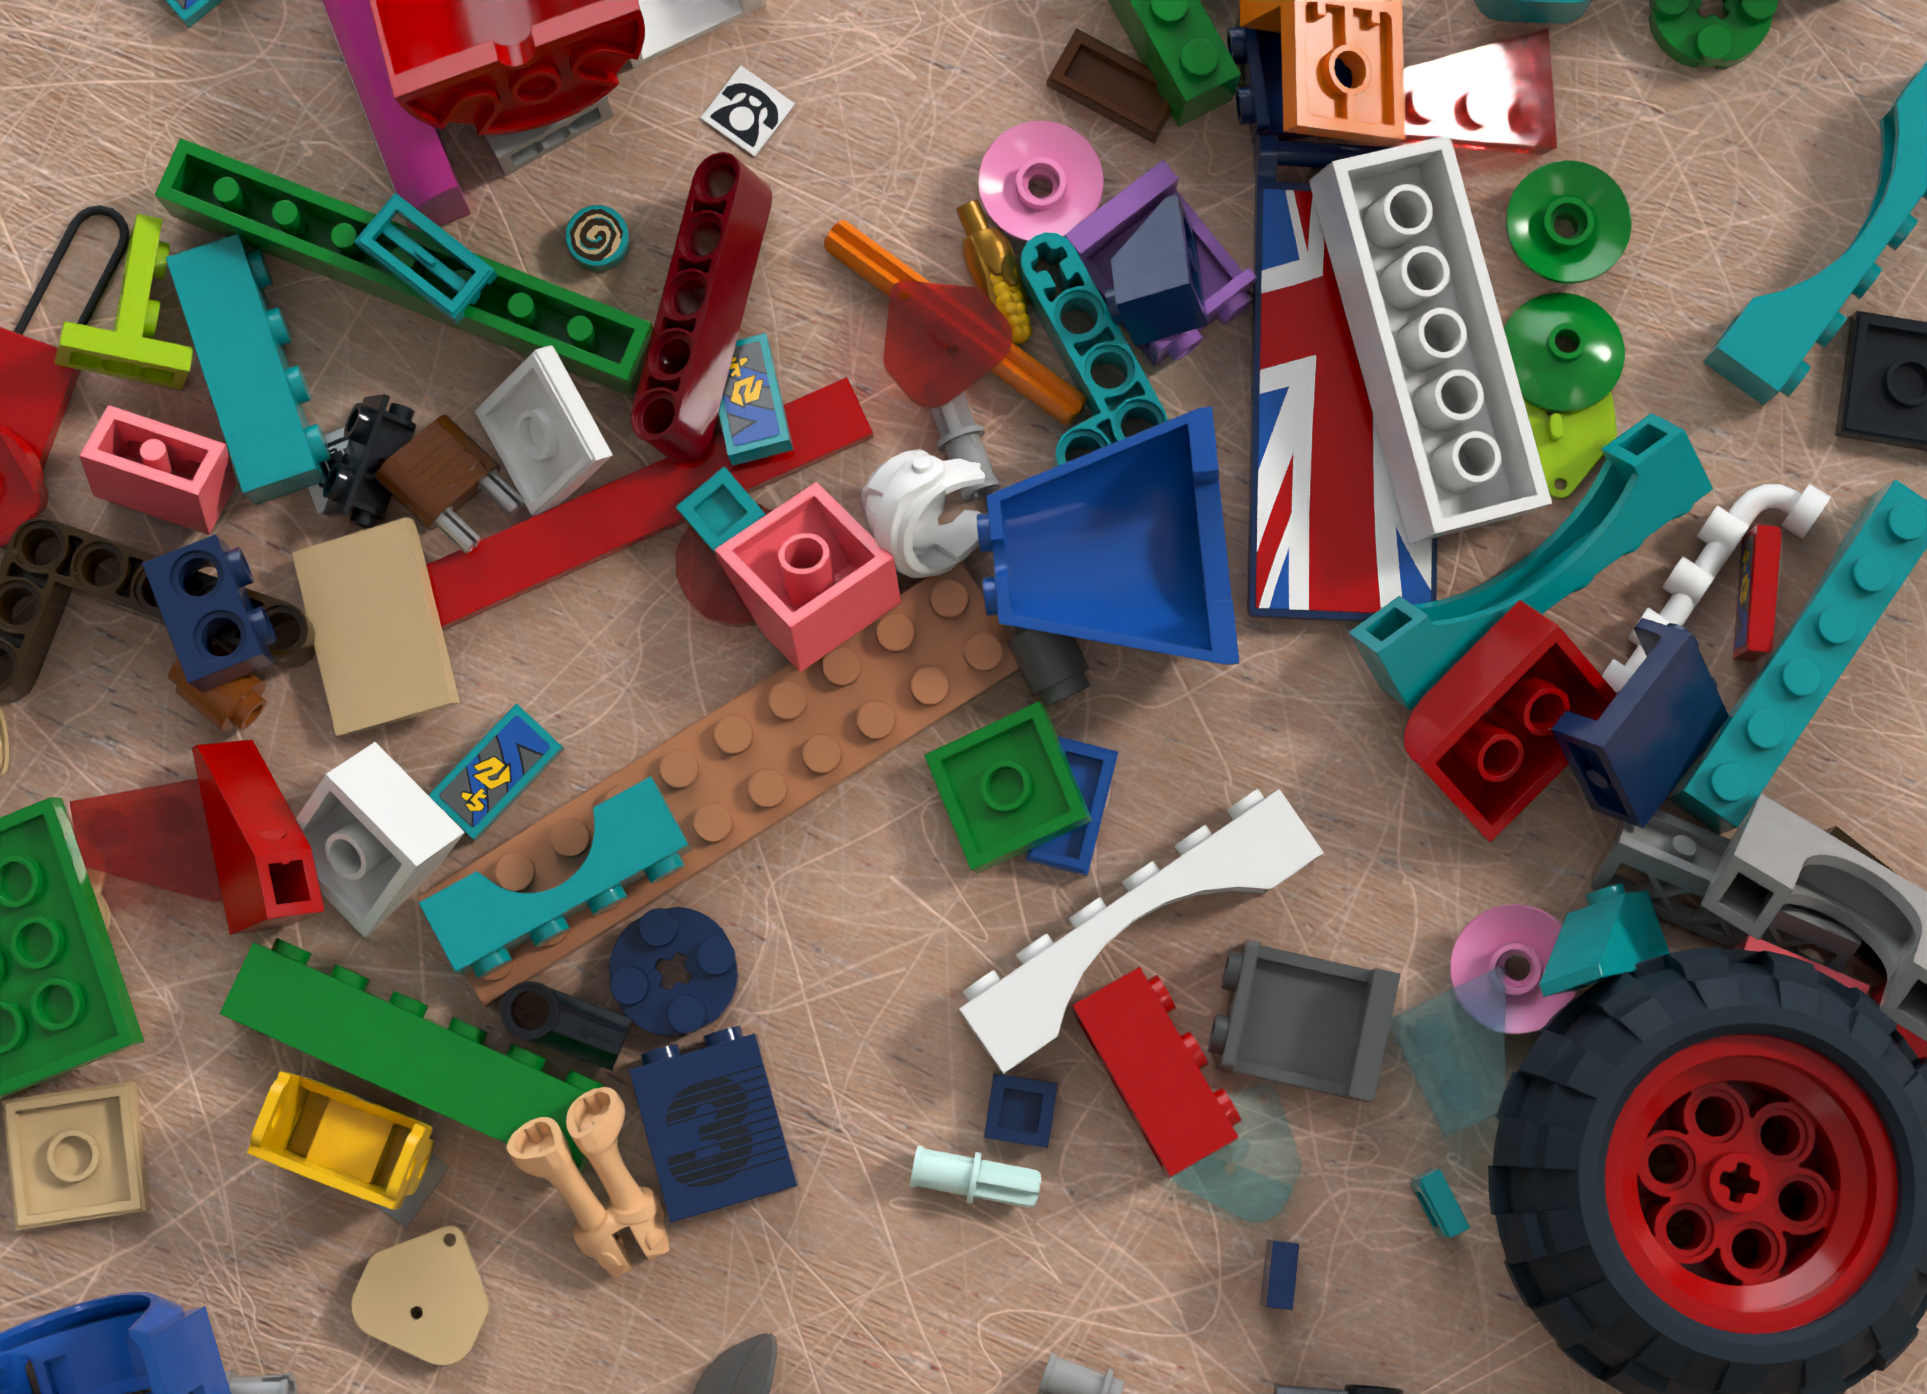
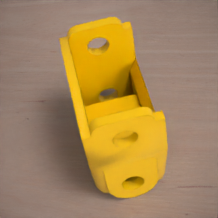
M280 1071L267 1094L250 1137L247 1153L322 1184L395 1210L401 1209L406 1196L413 1195L419 1187L430 1162L435 1141L430 1139L433 1128L417 1118L324 1082Z

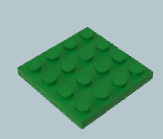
M49 797L0 817V1099L145 1042L63 800L57 797Z

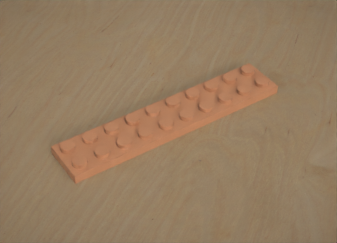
M959 562L951 571L944 574L926 577L900 594L901 603L803 671L799 672L792 663H789L418 896L417 899L421 902L476 871L486 876L497 886L518 893H537L557 887L571 878L580 869L590 852L594 838L593 807L650 776L657 784L693 850L681 857L685 866L657 883L650 884L647 876L623 888L628 897L605 912L593 916L590 909L587 908L568 918L566 921L570 930L542 946L535 947L530 939L508 951L512 961L490 975L477 979L474 971L466 974L467 980L485 1007L491 1006L502 999L507 991L516 984L532 980L1019 672L1018 664L1007 643L1011 636L1005 627L999 624L997 615L987 616L984 595L963 562Z

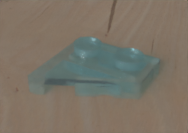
M1502 965L1412 1007L1391 1019L1390 1027L1445 1138L1497 1114L1506 1089V973Z

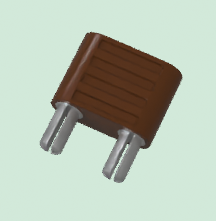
M446 414L438 417L389 457L375 475V479L427 529L432 531L438 527L464 553H469L477 547L480 542V536L455 512L481 490L491 497L508 515H514L524 505V499L498 475L501 466Z

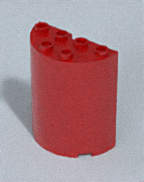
M369 0L394 99L411 116L442 130L445 129L449 122L475 125L478 135L510 134L540 128L571 117L595 104L619 85L617 73L626 64L628 59L638 60L645 40L644 18L638 0Z

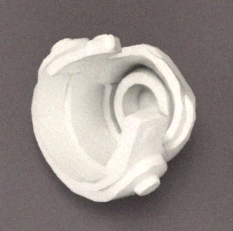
M917 449L892 457L890 460L882 463L871 474L861 496L863 515L870 535L876 540V544L894 557L897 572L911 578L939 576L951 571L979 546L977 514H981L979 511L964 510L953 522L943 525L938 524V518L945 507V495L962 487L984 484L985 473L980 469V463H972L960 458L942 461L935 456L929 455L924 450Z

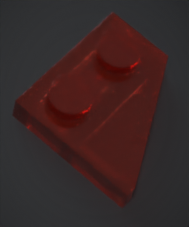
M198 779L69 801L76 841L86 868L211 903L222 901Z

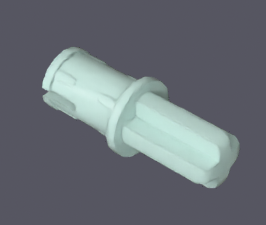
M917 1146L910 1187L916 1188L918 1186L967 1196L966 1203H973V1198L975 1197L1032 1208L1035 1207L1038 1201L1041 1173L1033 1169L981 1160L982 1153L975 1152V1158Z

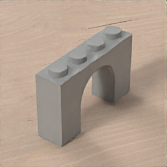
M1760 794L1729 841L1700 906L1757 940H1760L1783 904L1805 906L1841 922L1859 935L1875 951L1886 969L1887 984L1879 1009L1892 1021L1927 1041V892L1763 794Z

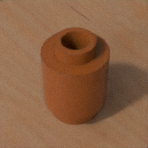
M218 644L212 645L215 656L229 655ZM178 658L168 673V679L177 685L176 694L223 732H227L235 726L241 730L246 729L258 718L267 703L262 697L266 684L253 672L204 692H200L188 684Z

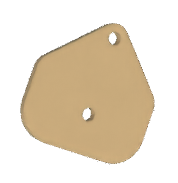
M454 1225L438 1228L375 1253L369 1259L351 1301L353 1319L364 1333L424 1361L441 1366L454 1364L470 1353L490 1310L489 1299L462 1229ZM447 1234L455 1236L456 1242L453 1246L446 1245L444 1239ZM415 1306L420 1307L423 1311L419 1319H415L411 1314Z

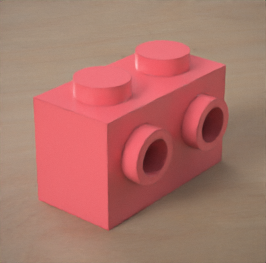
M110 405L107 406L80 454L94 497L210 535L236 487L226 444Z

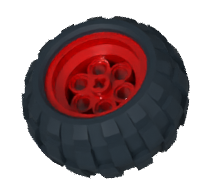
M1708 947L1669 953L1635 964L1637 971L1631 973L1624 971L1622 974L1607 978L1595 984L1579 997L1573 998L1539 1031L1540 1037L1529 1050L1518 1071L1512 1073L1496 1115L1499 1124L1495 1138L1493 1165H1488L1491 1215L1496 1217L1500 1240L1506 1256L1504 1264L1525 1306L1531 1308L1544 1328L1555 1339L1557 1347L1594 1378L1600 1379L1623 1394H1844L1847 1389L1856 1385L1873 1371H1884L1917 1337L1919 1329L1916 1325L1927 1310V1058H1918L1904 1037L1897 1031V1024L1879 1009L1880 1005L1860 989L1857 987L1848 988L1830 976L1817 971L1811 963L1766 950L1757 952ZM1706 1098L1717 1103L1722 1111L1723 1120L1721 1126L1713 1135H1707L1701 1131L1695 1118L1697 1106ZM1771 1117H1775L1783 1124L1787 1135L1784 1147L1776 1154L1766 1150L1760 1137L1761 1127ZM1659 1145L1668 1147L1676 1159V1170L1673 1176L1666 1182L1656 1180L1648 1167L1649 1156L1652 1150ZM1737 1168V1177L1747 1181V1186L1744 1193H1733L1729 1200L1730 1189L1720 1184V1176L1722 1172H1734ZM1791 1182L1796 1184L1804 1195L1801 1213L1795 1219L1787 1218L1781 1212L1779 1206L1781 1190ZM1682 1210L1693 1221L1694 1233L1687 1245L1677 1248L1668 1239L1666 1227L1670 1217L1677 1211ZM1747 1229L1755 1236L1758 1242V1253L1751 1264L1742 1267L1735 1261L1732 1255V1243L1739 1232Z

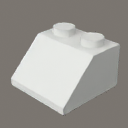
M376 742L326 773L296 817L301 830L312 848L321 894L364 938L374 932L440 867L464 834V831Z

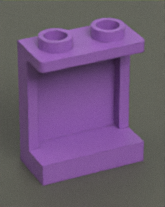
M1164 160L1064 235L1076 249L1107 305L1105 289L1114 286L1111 259L1165 197L1178 194L1196 236L1208 325L1217 318L1223 324L1229 323L1253 302L1248 294L1252 292L1257 276L1250 268L1244 271L1240 269L1176 190L1179 178ZM1122 323V324H1121L1122 327H1123V328L1126 330V332L1129 334V331H1128V329H1127L1125 323ZM1207 326L1139 345V348L1154 366L1168 356L1174 362H1177L1193 351L1204 340L1199 332Z

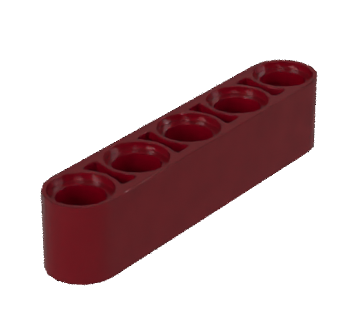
M727 152L713 153L705 158L697 167L693 176L631 411L630 424L636 436L672 461L681 464L689 463L699 458L707 450L712 439L772 206L770 186L733 154Z

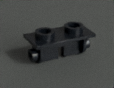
M386 394L364 397L362 403H357L353 407L344 428V437L349 439L341 463L336 462L332 466L324 483L323 496L328 501L323 515L328 517L348 516L350 510H352L349 522L367 529L374 527L377 519L384 520L392 494L375 479L376 472L378 471L376 469L380 460L386 461L412 439L417 427L412 422L415 413L413 409L401 404L391 403L389 410L386 411L390 396Z

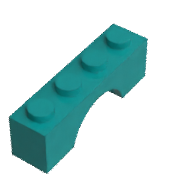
M650 776L593 807L594 838L590 852L580 869L561 885L543 892L518 893L497 886L486 876L476 871L419 902L455 972L466 975L474 971L477 979L490 975L512 961L508 951L530 939L535 947L542 946L570 930L566 921L568 918L587 908L595 916L624 901L628 896L623 888L647 876L650 884H654L681 870L685 866L681 857L693 850L653 778Z

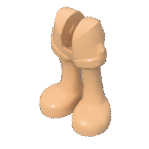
M601 1087L585 1092L572 1103L567 1112L566 1124L573 1141L592 1164L610 1198L609 1202L600 1201L593 1193L572 1157L565 1135L557 1122L552 1118L540 1117L525 1123L512 1134L506 1148L518 1169L527 1174L545 1178L557 1189L576 1219L572 1233L581 1252L594 1258L611 1276L617 1278L633 1270V1265L622 1236H619L617 1231L629 1226L635 1241L640 1245L645 1256L650 1261L668 1252L670 1245L664 1224L666 1208L663 1206L660 1197L648 1187L638 1186L626 1168L618 1149L617 1137L625 1117L624 1103L615 1090Z

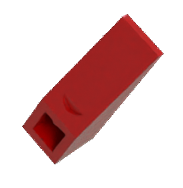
M253 739L193 746L192 752L229 934L234 935L284 928L324 912L312 848Z

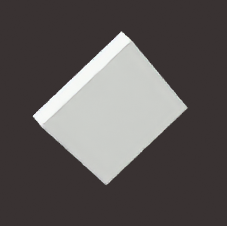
M553 345L536 349L475 410L476 415L533 517L559 506L613 456Z

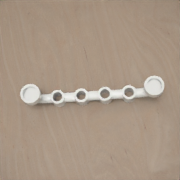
M1810 483L1803 494L1781 484H1763L1746 491L1734 503L1729 512L1717 505L1696 536L1706 543L1696 561L1693 563L1685 557L1681 558L1662 589L1672 594L1671 598L1660 614L1648 607L1641 618L1664 625L1675 623L1683 626L1749 526L1761 511L1777 509L1784 512L1788 516L1781 526L1803 539L1831 496ZM1634 629L1627 639L1637 645V648L1625 666L1613 659L1602 675L1617 694L1647 657Z

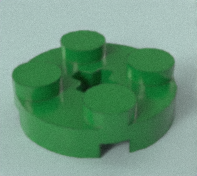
M1650 0L1651 15L1648 18L1650 31L1660 48L1669 57L1682 65L1697 68L1699 64L1708 67L1719 66L1717 69L1730 68L1747 59L1764 40L1770 30L1773 14L1777 10L1778 0H1722L1724 3L1722 10L1726 14L1723 19H1720L1715 14L1709 15L1706 19L1700 16L1698 9L1702 5L1701 0Z

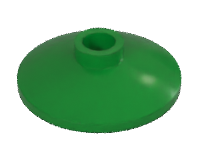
M1573 160L1551 162L1530 172L1514 190L1507 206L1505 218L1509 243L1521 263L1541 278L1563 284L1590 281L1612 268L1627 247L1632 227L1628 201L1616 181L1593 165ZM1559 219L1568 220L1574 227V235L1568 238L1559 236L1554 230V222Z
M1559 292L1540 295L1521 305L1510 316L1504 327L1523 400L1537 408L1555 413H1572L1585 410L1602 401L1613 390L1621 376L1625 361V347L1622 334L1613 318L1601 306L1583 296ZM1561 336L1570 338L1575 342L1576 350L1571 353L1560 351L1555 344V339Z

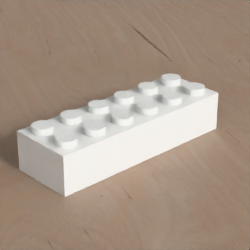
M1450 135L1332 161L1313 176L1309 183L1409 545L1522 516L1552 504Z

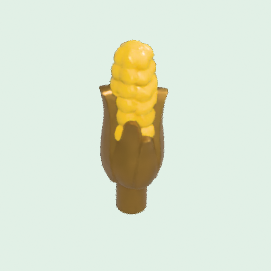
M979 200L965 203L956 208V211L967 236L962 241V255L966 269L978 288L985 312L994 313V318L1000 325L1001 331L1007 335V339L1014 344H1023L1032 335L1030 317L1026 313L1027 305L1032 302L1024 288L1014 251L1008 239L999 228L989 227Z

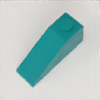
M1616 884L1585 895L1588 906L1567 913L1539 983L1543 997L1591 988L1607 978L1624 973V971L1627 973L1637 971L1635 964L1670 953L1648 890L1625 893L1623 884Z

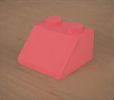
M817 482L714 549L716 558L761 632L799 672L815 663L901 603L894 557L888 551L878 546L876 540Z

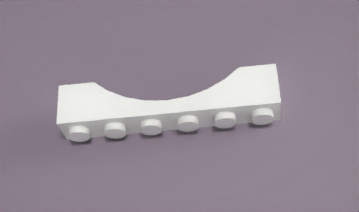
M1256 789L1227 810L1233 819L1229 824L1214 834L1210 832L1206 825L1202 826L1174 846L1180 854L1178 859L1162 870L1158 869L1154 861L1148 863L1122 882L1128 893L1107 907L1101 897H1099L1069 918L1075 929L1054 943L1049 935L1045 934L1016 954L1022 966L1000 979L995 970H993L963 991L969 1002L959 1008V1013L1002 1075L1058 1036L1066 1006L1083 972L1102 948L1130 924L1163 906L1198 895L1225 892L1265 894L1324 853L1280 789L1264 798L1259 789Z

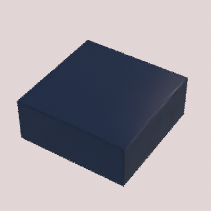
M994 1073L984 1138L1048 1148L1058 1083Z
M1267 1239L1261 1305L1270 1308L1293 1310L1299 1253L1298 1243Z

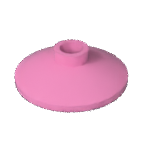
M1029 121L1006 130L990 145L980 166L978 186L983 207L993 223L1009 236L1028 242L1035 235L1045 232L1058 233L1064 237L1067 232L1098 209L1102 198L1104 177L1101 162L1094 148L1077 131L1056 122ZM1044 180L1050 184L1052 192L1044 198H1037L1030 193L1028 187L1033 181Z
M1521 904L1494 907L1471 920L1455 942L1450 963L1453 988L1466 1011L1481 1024L1503 1033L1523 1034L1542 1029L1560 1009L1575 998L1577 991L1543 997L1539 986L1562 924L1543 910ZM1520 955L1528 960L1530 972L1526 978L1518 979L1509 973L1507 963L1511 956Z

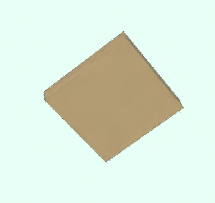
M129 1081L2 1100L16 1230L151 1211L136 1082Z

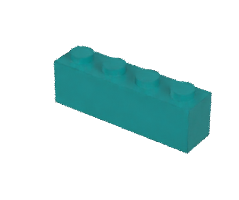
M237 233L165 257L242 493L254 505H258L325 482L326 476L321 462L331 459L330 452L319 424L311 426L308 424L302 404L311 401L310 391L300 366L289 367L283 345L292 343V338L280 307L270 309L264 287L273 285V281L261 249L251 251Z

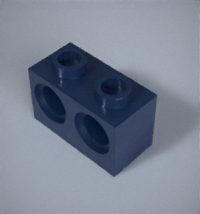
M214 534L142 563L188 684L200 692H204L275 664L268 645L276 643L277 638L265 609L262 606L253 609L245 586L254 583V579L240 547L230 550L229 545L218 535ZM202 568H216L218 578L213 590L203 596H192L189 587L192 576ZM224 627H239L241 640L237 649L226 656H215L212 642L216 633Z

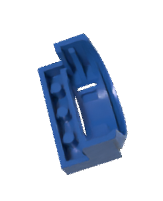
M128 1292L74 1304L0 1332V1394H33L25 1368L29 1360L33 1365L41 1394H126L146 1389H152L147 1394H231L206 1306L184 1312V1308L181 1305L149 1292Z

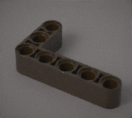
M36 517L28 519L19 525L11 537L0 565V656L9 655L13 664L11 674L0 684V701L10 703L21 700L33 689L71 593L165 625L159 607L154 605V593L142 565L143 562L154 559L157 556L49 518ZM58 537L60 548L56 558L49 564L37 565L35 553L39 544L47 538ZM118 558L120 569L116 579L109 585L96 586L94 574L98 565L105 559ZM197 571L190 581L191 595L203 596L211 592L217 583V577ZM246 588L253 609L262 606L274 630L285 621L291 620L299 623V638L289 649L276 650L272 644L268 645L274 663L281 667L295 668L303 666L313 659L316 654L314 648L315 632L313 624L307 615L288 602ZM34 596L36 610L33 617L24 624L15 625L12 620V610L16 602L23 597ZM229 626L219 630L213 639V643L236 650L241 640L239 627Z

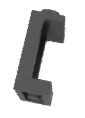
M1246 940L1242 943L1240 953L1229 951L1224 969L1221 988L1230 990L1232 993L1227 1016L1216 1014L1212 1025L1208 1052L1218 1054L1215 1068L1365 1103L1374 1102L1401 974L1378 968L1372 970L1266 947L1260 945V942Z

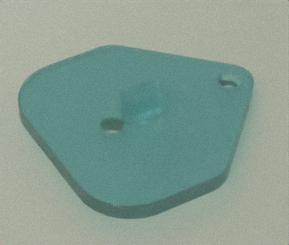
M1266 1084L1228 1095L1242 1122L1233 1126L1239 1137L1235 1142L1172 1177L1176 1184L1244 1220L1253 1222L1268 1220L1281 1211L1301 1172V1160L1279 1095L1272 1086ZM1261 1093L1269 1095L1270 1101L1267 1105L1259 1103L1258 1097ZM1227 1162H1232L1236 1167L1235 1172L1231 1175L1226 1174L1224 1171V1165Z

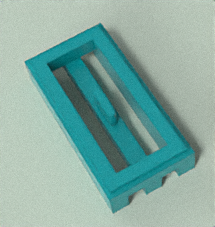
M397 193L392 195L354 241L359 249L455 324H458L465 316L464 310L469 304L474 305L480 298V291L486 284L490 285L497 277V273L492 267ZM397 214L472 271L474 273L473 276L466 282L390 223ZM383 234L458 294L451 301L375 241L378 236Z

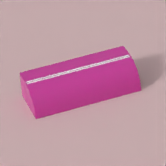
M320 0L394 193H397L438 226L470 215V209L438 128L432 127L411 116L394 99L369 0ZM406 221V224L409 228L419 231L409 222Z

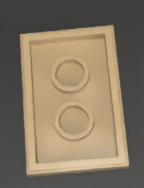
M405 517L291 552L306 615L312 622L315 632L314 648L337 737L350 736L460 703L415 519Z

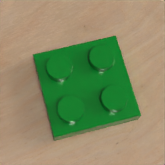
M1039 701L924 754L970 870L977 874L1093 821L1048 712Z

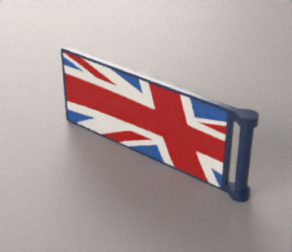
M1257 133L1253 150L1255 172L1253 272L1257 276V280L1253 285L1247 613L1253 618L1363 622L1398 596H1401L1411 604L1437 600V538L1409 545L1310 184L1276 182L1277 166L1325 168L1332 161L1393 147L1279 141L1277 134Z

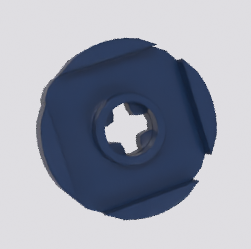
M683 907L652 909L639 919L633 921L625 928L616 941L609 963L611 993L624 1014L631 1017L632 1022L654 1034L669 1037L695 1033L716 1022L732 1003L739 981L736 953L724 930L703 913ZM676 953L682 954L687 957L684 968L692 973L691 980L687 985L676 982L671 990L663 988L661 986L663 975L656 970L658 963L661 959L671 961Z

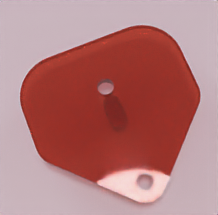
M906 280L899 281L892 287L889 299L883 365L886 372L901 390L917 405L926 408H938L949 404L1000 364L1008 355L1012 344L1010 324L980 289ZM901 291H907L910 297L907 300H902L898 294ZM949 348H956L958 355L950 357L946 351Z

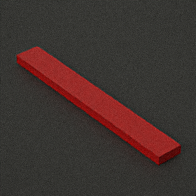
M845 377L784 405L794 449L792 451L732 466L722 432L713 436L707 450L692 462L681 464L666 457L481 540L477 547L469 553H464L460 549L427 564V571L442 631L686 522L677 512L676 506L724 466L749 494L873 438V431L848 378Z

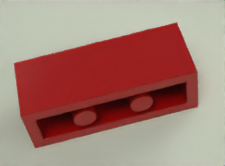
M1138 967L1073 1004L1071 1012L1169 1180L1235 1142L1239 1137L1233 1126L1242 1122L1226 1091L1220 1088L1212 1092L1200 1070L1208 1066L1209 1063L1193 1034L1188 1031L1180 1036L1167 1013L1176 1009V1006L1159 976L1155 975L1147 980L1142 969Z

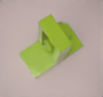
M138 213L136 215L129 238L113 331L64 321L58 340L55 365L182 390L190 372L193 347L153 339L158 321L160 301L149 299L152 278L164 279L167 267L165 257L169 256L170 251L169 242L159 241L163 219Z

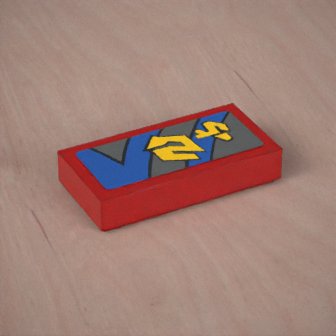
M1757 524L1742 537L1733 648L1734 660L1755 662L1773 650L1782 531H1779L1780 527Z

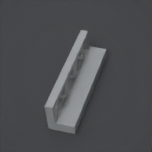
M1659 809L1643 829L1626 821L1619 820L1613 845L1595 872L1591 889L1597 891L1616 884H1623L1625 893L1648 890L1657 917L1732 949L1749 935L1704 907H1691L1680 902L1677 897L1680 894L1694 893L1704 898L1730 839ZM1623 863L1646 873L1651 881L1635 883L1616 875L1615 872L1620 864ZM1783 904L1769 925L1770 931H1765L1760 938L1837 972L1842 971L1862 941L1859 935L1834 918L1817 910L1795 904ZM1814 944L1832 953L1825 962L1800 953L1796 946Z

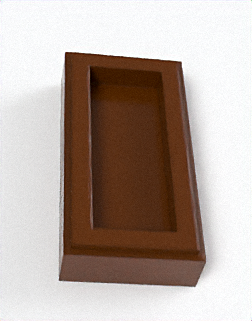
M1076 28L1049 75L1046 86L1155 144L1171 116L1170 105L1165 97L1162 99L1157 90L1158 84L1146 65Z

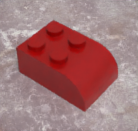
M1519 600L1422 697L1407 722L1404 732V747L1408 756L1479 834L1491 843L1569 765L1551 730L1563 713L1567 710L1597 721L1617 696V693L1558 624Z

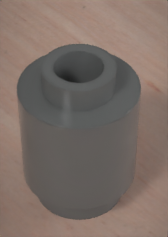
M1014 627L1018 635L1007 640V643L1031 695L1038 694L1045 707L1090 687V683L1084 673L1090 668L1076 638Z

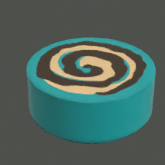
M591 205L582 208L570 219L566 228V243L571 256L580 266L591 271H606L616 267L624 260L630 247V235L624 219L617 211L603 205Z

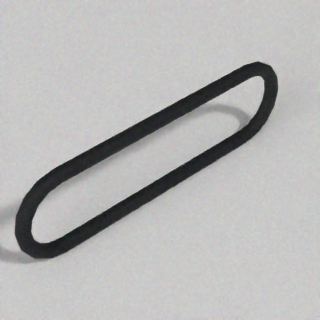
M98 205L87 207L76 214L65 231L13 332L22 335L25 332L79 226L90 216L101 214L110 217L116 222L119 227L120 238L77 324L82 325L88 324L127 248L129 229L128 224L120 213L113 208Z

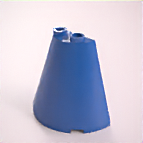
M1212 406L1197 408L986 495L988 513L977 514V531L980 552H993L995 577L983 578L987 616L998 615L999 624L1222 665L1239 664Z

